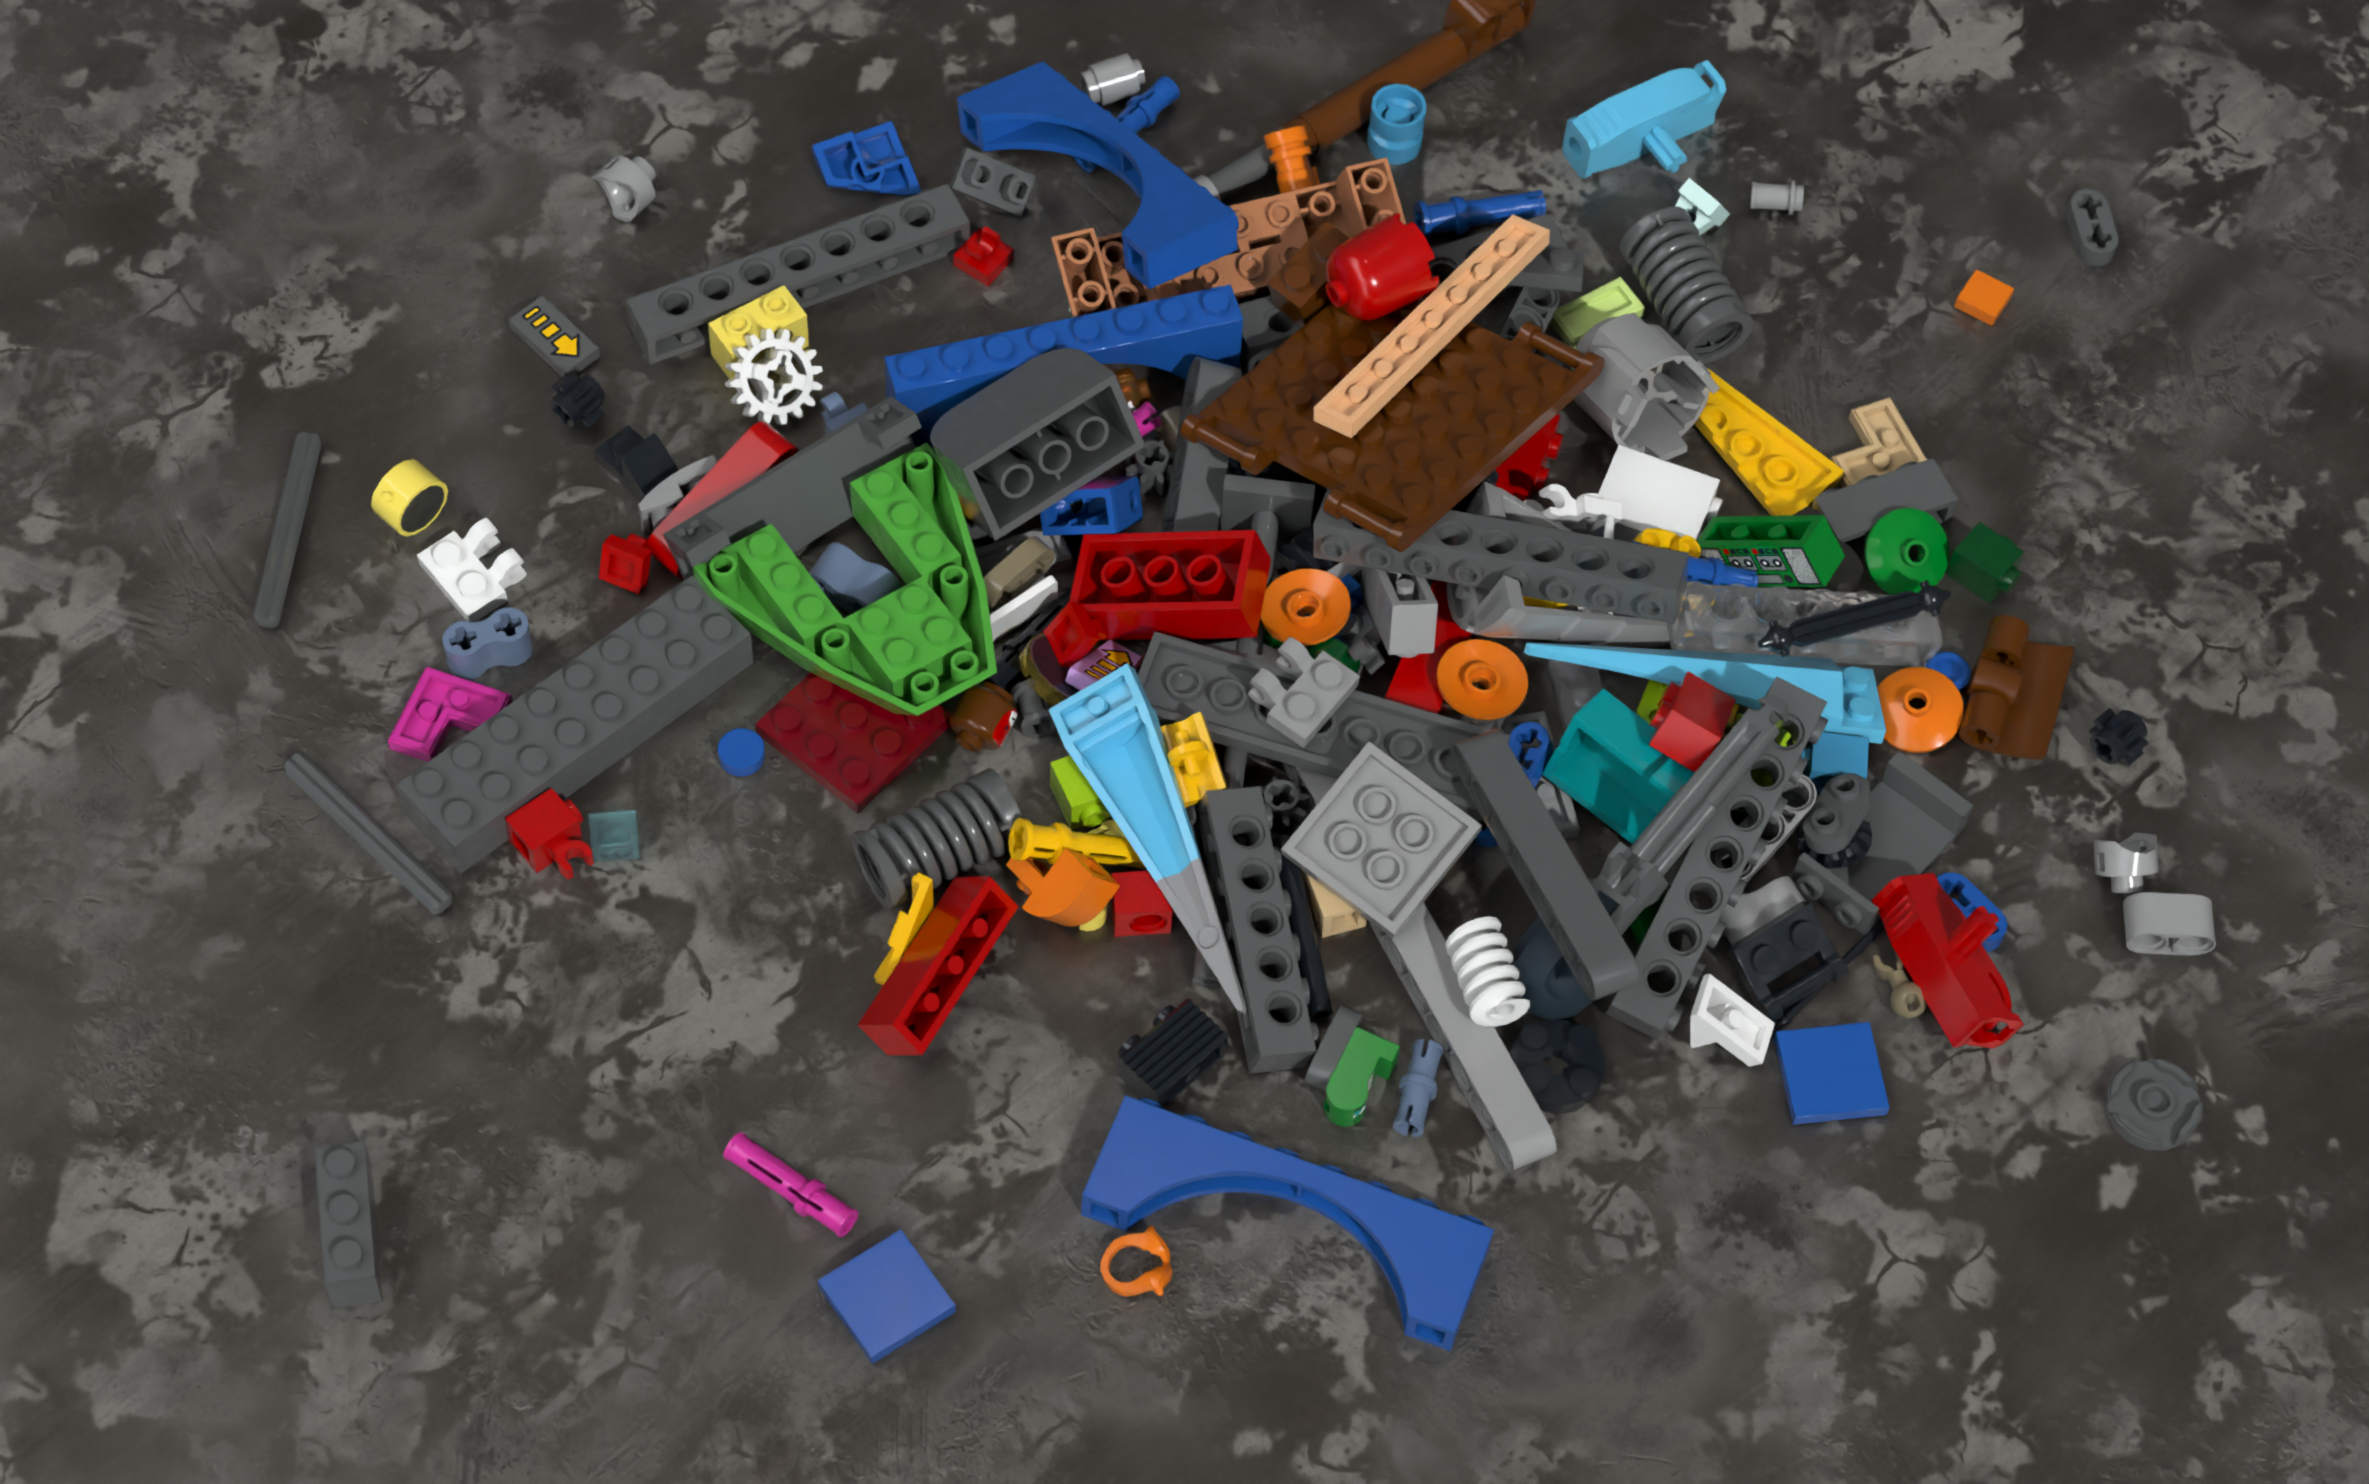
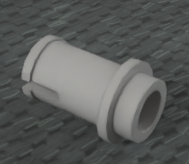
M1791 181L1790 185L1752 182L1750 209L1788 210V215H1793V211H1802L1804 186L1796 185V181Z

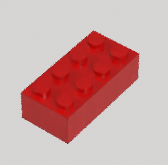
M1256 530L1084 534L1069 602L1082 603L1090 619L1100 621L1107 635L1105 639L1100 640L1152 639L1154 631L1179 639L1257 638L1271 558Z

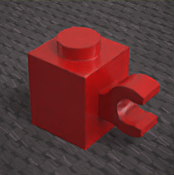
M552 788L505 818L509 842L536 874L553 862H556L560 874L570 880L574 877L573 868L568 863L571 858L580 857L589 867L594 864L590 846L582 841L580 824L583 822V817L580 811L570 799L567 798L563 801Z

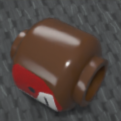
M985 681L980 686L974 685L964 690L949 719L950 727L957 734L955 739L957 744L977 754L980 753L982 748L987 750L999 749L1017 718V710L1012 704L1014 700L1012 695L1003 688Z

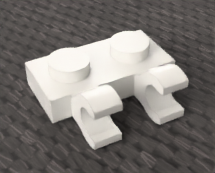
M1550 484L1539 491V496L1551 499L1555 507H1549L1545 510L1535 500L1528 499L1523 501L1545 517L1556 523H1561L1576 533L1596 536L1604 531L1607 516L1614 517V525L1623 520L1622 503L1603 499L1602 495L1596 493L1582 494L1573 499L1569 492L1559 484Z
M488 518L475 523L464 539H461L453 531L417 554L420 566L465 620L469 622H477L506 603L508 598L504 589L518 583L527 575L526 571L520 566L524 563L523 559L513 548L500 554L489 570L480 562L479 558L495 551L501 545V542L495 536L498 531Z

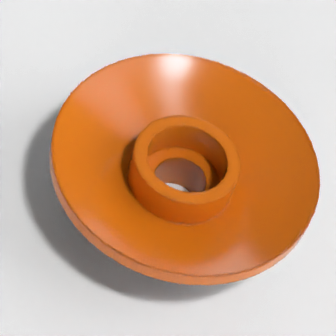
M1319 569L1294 570L1278 577L1266 588L1260 617L1266 631L1282 643L1288 637H1292L1304 646L1319 644L1335 636L1346 624L1351 611L1350 595L1344 583L1329 572Z
M1471 639L1457 643L1444 653L1438 664L1436 681L1442 697L1453 709L1474 719L1494 720L1510 715L1522 704L1528 690V675L1521 660L1507 647L1490 640ZM1474 685H1480L1486 690L1478 689Z
M1908 667L1890 674L1877 687L1886 727L1883 740L1890 746L1908 753H1927L1946 745L1958 732L1963 719V701L1955 684L1944 674L1925 667ZM1914 698L1923 699L1926 705L1921 709H1914L1909 705V702Z

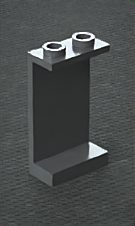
M1900 751L1888 762L1881 782L1870 792L1872 804L1863 819L1870 822L1872 831V844L1867 854L1852 865L1828 869L1804 852L1798 858L1792 876L1793 882L1804 896L1811 900L1819 901L1831 910L1843 925L1855 928L1863 935L1867 934L1881 919L1879 908L1871 900L1891 880L1898 876L1923 874L1965 828L1974 806Z

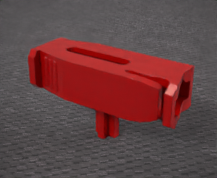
M1934 873L1898 876L1891 880L1871 900L1879 908V914L1892 947L1914 983L1921 989L1924 1000L1953 1048L1966 1044L1994 1049L2005 1044L2024 1026L2020 1017L2011 1012L2012 1003L2006 983L1982 945L1998 929L1996 923L1999 919L1995 913H1988L1984 906H1980L1966 919L1963 912L1938 884V879ZM1999 1022L2007 1024L1999 1034L1988 1031L1992 1030Z

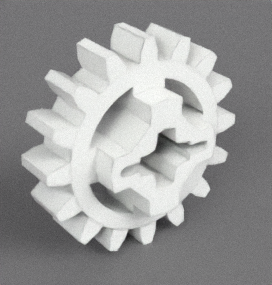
M771 328L761 329V340L754 334L746 335L745 341L748 347L734 346L732 351L739 359L737 363H726L725 366L726 369L735 372L734 378L725 382V387L736 388L738 392L732 397L731 402L733 404H746L743 410L745 417H753L759 412L758 422L766 421L770 423L773 416L776 424L784 425L787 424V413L795 419L802 418L803 413L800 406L813 407L816 402L809 396L810 391L822 390L823 386L813 381V375L823 371L821 366L811 365L810 360L817 354L816 350L808 349L803 351L801 349L805 342L803 336H795L789 341L790 332L787 329H779L776 337H774ZM770 347L769 350H766L763 359L757 363L751 362L760 351ZM792 356L798 364L800 374L797 372V370L791 362ZM769 370H774L776 374L780 375L779 383H774L773 380L767 378ZM748 380L751 381L757 391L756 397L749 388ZM796 390V393L789 401L778 406L779 403H782L785 394Z

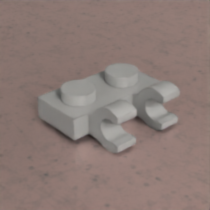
M1288 637L1278 649L1281 656L1276 660L1275 664L1286 673L1298 679L1286 691L1275 675L1261 668L1250 681L1254 687L1248 692V696L1256 703L1270 710L1267 714L1266 723L1304 748L1359 684L1360 676L1325 651H1322L1314 660L1303 644L1292 637Z

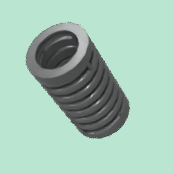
M1681 207L1659 209L1637 221L1626 232L1620 243L1622 256L1628 265L1632 267L1634 276L1639 281L1644 292L1647 293V298L1654 306L1656 313L1662 318V323L1669 331V335L1696 362L1700 360L1703 364H1707L1721 359L1735 351L1745 342L1752 332L1754 321L1749 313L1745 312L1744 304L1737 298L1738 294L1730 286V281L1726 275L1722 273L1721 266L1717 261H1714L1713 253L1707 248V243L1703 237L1699 236V230L1691 221V217L1685 209ZM1675 221V222H1673V223H1670V224H1667V225L1664 226V224L1667 223V222ZM1658 228L1657 231H1655L1653 234H1651V235L1643 242V240L1647 237V235H1648L1649 233H1651L1654 229ZM1737 328V330L1731 337L1715 345V342L1727 337Z
M988 768L969 777L965 783L954 784L950 791H940L934 798L921 800L918 806L906 807L902 814L894 813L889 815L886 822H875L866 831L860 830L852 833L851 840L857 862L870 889L881 905L887 910H891L908 901V891L912 894V878L918 872L933 879V888L940 886L942 878L949 881L953 880L957 876L958 870L967 873L972 870L974 863L977 865L986 864L989 860V852L995 857L1003 856L1005 850L1009 848L1008 841L1011 827L1014 821L1022 818V815L1003 779L996 771ZM885 843L888 845L890 855L886 850ZM870 860H873L880 874L881 880L878 879L876 874L874 873L873 868L870 864Z

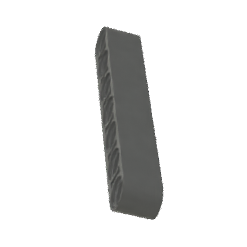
M1494 729L1451 744L1452 762L1460 780L1587 998L1595 1001L1638 985V967L1630 949L1502 733L1498 729Z

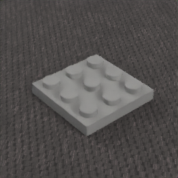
M1368 741L1281 848V854L1394 939L1480 833L1482 825Z

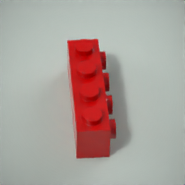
M990 876L955 877L861 1018L858 1026L887 1055H923L1019 906Z

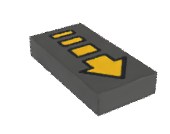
M543 295L508 319L510 329L561 377L565 374L571 377L574 373H579L600 358L599 347Z

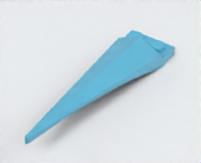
M1534 642L1526 643L1524 653L1529 656L1615 671L1669 684L1672 681L1679 685L1687 671L1736 699V704L1758 710L1761 705L1759 698L1766 696L1777 676L1827 701L1821 714L1822 717L1828 719L1823 732L1869 738V743L1882 744L1886 733L1873 669L1837 666L1831 658L1796 656L1782 658L1778 655Z

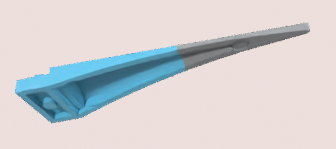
M1127 663L1048 710L1064 747L1145 865L1235 1008L1246 1015V1003L1176 775L1167 757L1169 752L1156 710L1152 708L1135 669Z

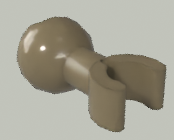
M1897 953L1896 971L1891 966L1884 965L1880 957L1875 955L1873 957L1875 974L1880 979L1889 981L1893 988L1890 1004L1894 1012L1906 1019L1922 1014L1927 1007V1003L1924 1000L1921 989L1909 980L1906 968Z

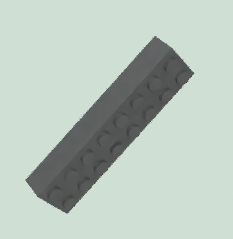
M693 575L396 784L403 813L449 863L462 874L509 840L505 822L507 816L550 788L562 800L566 799L752 665L754 662L751 634L725 607L707 595Z

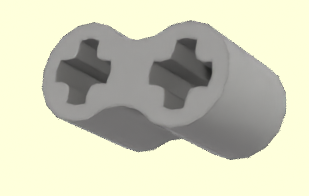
M1790 877L1777 878L1754 892L1742 894L1735 907L1726 904L1719 920L1727 923L1723 933L1732 946L1798 903L1805 901Z

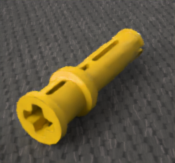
M1018 818L1014 821L1010 830L1008 841L1009 853L1017 861H1025L1028 857L1046 859L1049 864L1053 865L1065 848L1094 858L1099 864L1136 867L1137 869L1145 868V865L1127 838L1071 831L1064 823H1053L1051 826L1035 825L1029 819Z

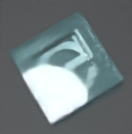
M636 810L589 814L590 841L594 863L640 859Z

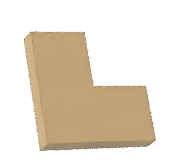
M1890 397L1850 411L1848 419L1864 446L1831 457V461L1844 470L1842 480L1839 482L1842 488L1857 484L1861 479L1869 475L1881 476L1896 471L1900 466L1908 462L1920 463L1927 460Z

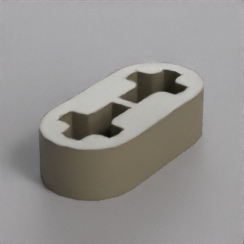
M1038 536L1028 538L984 576L988 606L993 611L998 610L1022 594L1051 566L1055 553Z

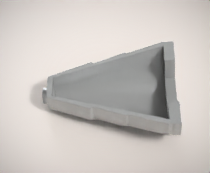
M1485 481L1466 510V513L1571 531L1561 523H1556L1545 517L1542 513L1504 489ZM1505 575L1502 576L1491 591L1447 582L1448 606L1455 623L1465 631L1486 637L1551 640L1567 644L1590 643L1591 646L1649 648L1667 646L1670 642L1677 639L1681 629L1684 627L1680 612H1678L1675 624L1617 613L1607 615L1567 610L1565 607L1563 609L1525 606L1519 580Z

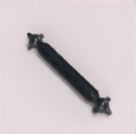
M1928 580L1919 583L1921 589L1918 593L1905 591L1795 620L1788 628L1778 625L1777 620L1768 623L1770 629L1767 631L1766 636L1758 641V645L1761 648H1769L1773 652L1780 653L1781 657L1784 658L1790 655L1789 648L1792 645L1804 647L1916 617L1922 610L1931 612L1933 617L1941 615L1940 608L1944 601L1951 596V593L1948 590H1940V588L1934 585H1929Z

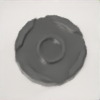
M2148 1058L2147 1061L2139 1062L2134 1060L2123 1065L2113 1075L2104 1096L2105 1113L2114 1131L2128 1143L2145 1150L2166 1151L2182 1145L2194 1134L2203 1113L2202 1101L2200 1103V1097L2197 1093L2198 1087L2194 1079L2178 1065L2159 1058Z

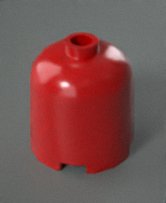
M1396 212L1335 247L1329 255L1326 264L1328 283L1325 285L1328 298L1333 305L1341 307L1355 319L1362 321L1378 319L1431 294L1438 287L1439 277H1431L1428 262L1435 259V256L1426 237L1413 221L1404 225L1400 221V213Z

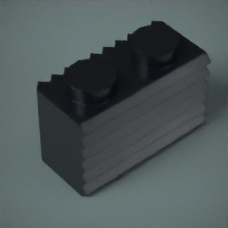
M1188 998L1177 1008L1173 1005L1165 1007L1154 1019L1153 1028L1142 1038L1138 1034L1131 1036L1118 1051L1117 1075L1141 1098L1151 1099L1159 1103L1163 1108L1175 1100L1178 1095L1182 1094L1185 1089L1189 1088L1191 1083L1196 1082L1198 1077H1201L1212 1065H1216L1219 1059H1223L1227 1050L1228 1036L1226 1032L1221 1030L1218 1024H1214L1213 1020L1208 1018L1205 1012L1201 1011Z

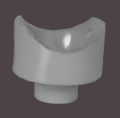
M621 155L614 156L591 177V179L597 180L603 187L609 199L613 216L624 222L632 221L655 198V189L652 181L656 178V173L653 167L639 156L634 157L632 160Z
M2134 832L2120 843L2093 838L2094 873L2099 876L2111 877L2112 892L2143 891V876L2159 872L2156 834Z

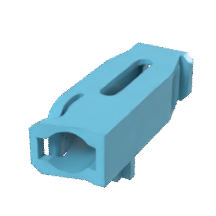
M1709 60L1696 64L1694 69L1679 68L1671 70L1607 98L1581 115L1567 120L1562 145L1564 157L1580 178L1584 179L1592 176V173L1621 166L1650 152L1665 171L1669 170L1671 173L1679 170V165L1687 161V156L1675 141L1714 124L1715 113L1727 91L1725 81ZM1706 74L1714 83L1711 89L1700 76Z

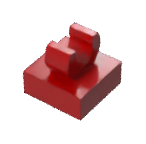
M984 226L983 229L979 228L953 255V265L988 287L1014 260V248L1001 241L1000 234Z
M631 533L626 540L610 534L602 544L599 579L640 594L648 584L652 552L651 549L646 548L648 539Z
M1068 602L1043 631L1060 666L1069 668L1083 659L1084 656L1093 652L1092 647L1100 639L1107 637L1100 621L1090 619L1084 605L1076 602Z

